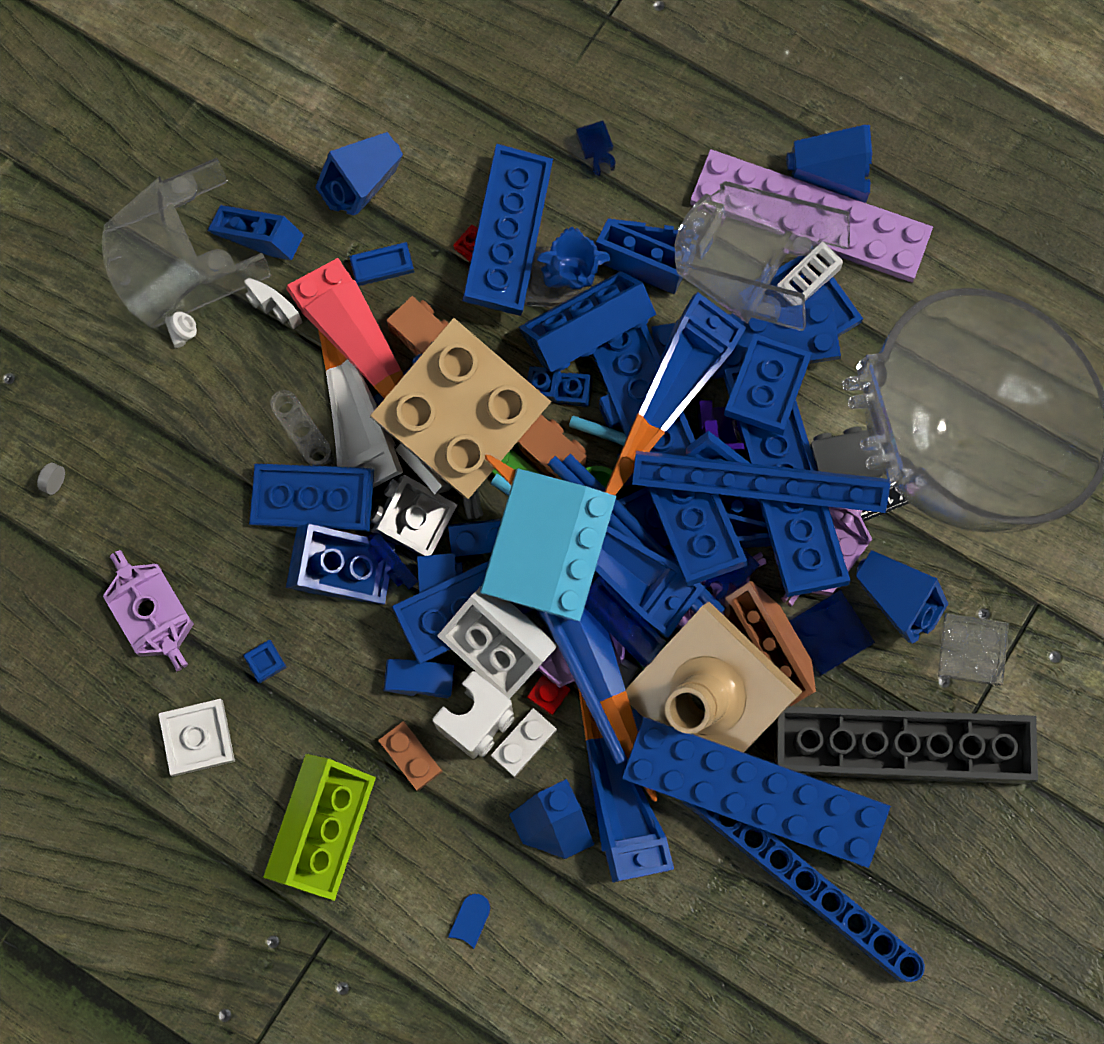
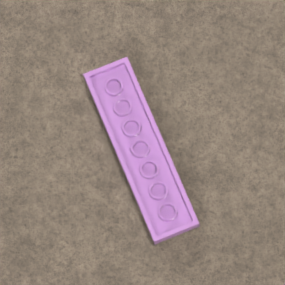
M710 149L690 200V205L812 248H816L821 242H824L840 258L911 283L915 279L933 226Z

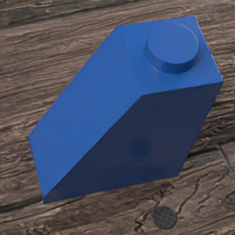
M861 125L794 141L792 151L787 152V170H792V177L866 203L870 194L871 181L870 179H865V177L869 176L870 164H872L870 125Z
M388 132L329 151L315 188L330 210H346L347 214L350 215L359 214L396 172L403 153Z
M872 550L867 558L861 560L858 565L856 577L861 587L907 642L913 644L919 640L920 635L918 634L920 632L928 634L934 630L948 606L947 599L937 578Z
M567 779L538 792L509 814L524 845L548 852L563 859H567L594 846L581 807Z

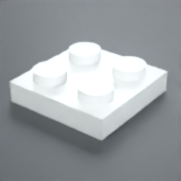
M222 699L158 713L171 776L235 762Z

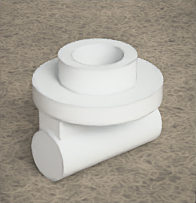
M175 312L172 316L165 319L175 348L184 346L197 333L194 319L184 312Z

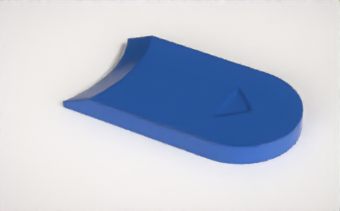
M472 894L463 901L448 938L461 939L470 944L473 949L475 948L490 913L489 901L483 895Z

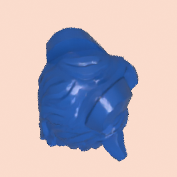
M570 227L569 229L566 228L564 233H561L560 237H557L552 242L550 251L539 254L537 261L546 264L541 268L546 286L553 288L565 286L570 289H580L592 286L598 266L610 261V255L604 251H597V246L594 245L593 240L585 237L578 228Z

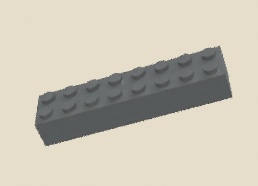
M788 706L774 721L773 763L808 776L1029 785L1038 781L1036 716Z

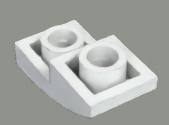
M251 278L244 281L248 289L245 295L255 309L260 306L266 314L272 310L282 324L287 321L292 329L303 323L295 307L276 290Z

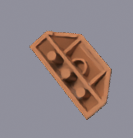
M753 581L748 582L725 597L724 606L726 608L724 616L803 691L789 706H793L815 693L816 687L812 660L781 606Z

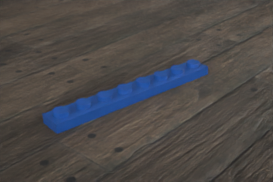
M636 451L632 485L886 513L891 484L890 480L885 478Z

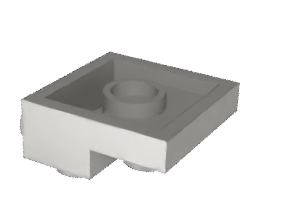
M406 475L398 477L397 480L391 479L384 491V495L388 497L384 506H377L371 516L370 522L374 524L371 531L391 543L402 545L420 556L432 555L457 504L438 493L434 495L429 488Z

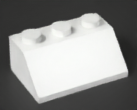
M480 587L437 636L481 677L510 699L555 650L557 644L511 602L480 593Z

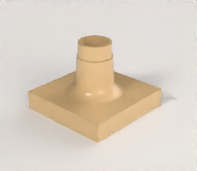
M710 602L704 604L625 689L630 705L642 717L656 720L672 726L682 733L694 734L741 752H745L803 692ZM691 693L702 700L705 712L695 705Z

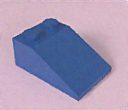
M313 524L297 527L286 588L317 595L384 605L396 544Z

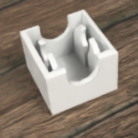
M472 671L462 683L467 689L465 694L474 701L472 709L464 715H455L443 706L434 716L433 722L440 733L472 759H475L478 755L484 757L495 743L493 742V736L498 730L504 733L515 718L513 717L511 700L478 673Z

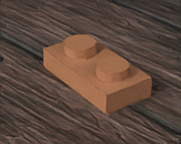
M404 721L378 740L417 792L442 773L440 767Z

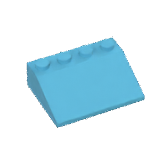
M517 468L480 593L568 620L580 621L616 496L587 486Z

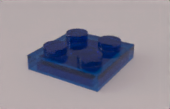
M841 590L789 621L820 676H823L875 643Z

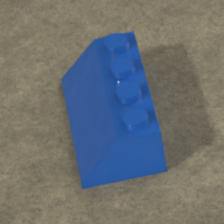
M621 271L518 328L541 365L550 372H557L566 369L570 362L578 357H586L593 354L598 346L606 342L617 341L623 336L622 333L629 329L644 326L649 322V318L657 314L643 282Z

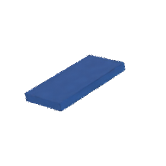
M255 464L249 524L253 526L292 528L313 524L334 530L370 531L374 469Z

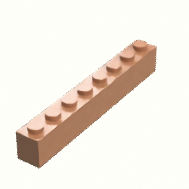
M413 296L387 319L389 331L416 356L421 353L423 354L431 342L439 336L449 323L444 319L439 321L433 315L435 312L424 300L419 302ZM542 414L514 445L545 476L562 480L547 465L555 456L562 462L569 454H572L583 466L586 465L587 456L585 455L586 450L578 441L574 439L570 441L563 435V428L553 419L548 421Z

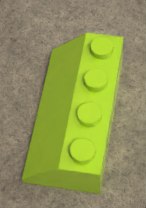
M306 754L263 878L335 901L376 777L329 758Z

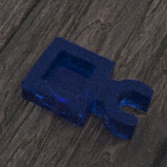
M604 120L576 129V136L585 160L594 157V173L597 176L601 175L599 166L601 163L609 164L611 171H614L615 159L608 153L613 151V144Z
M743 548L742 550L747 559V566L708 579L705 582L704 586L706 589L713 583L721 586L722 591L716 596L718 601L726 596L730 583L738 589L760 566Z

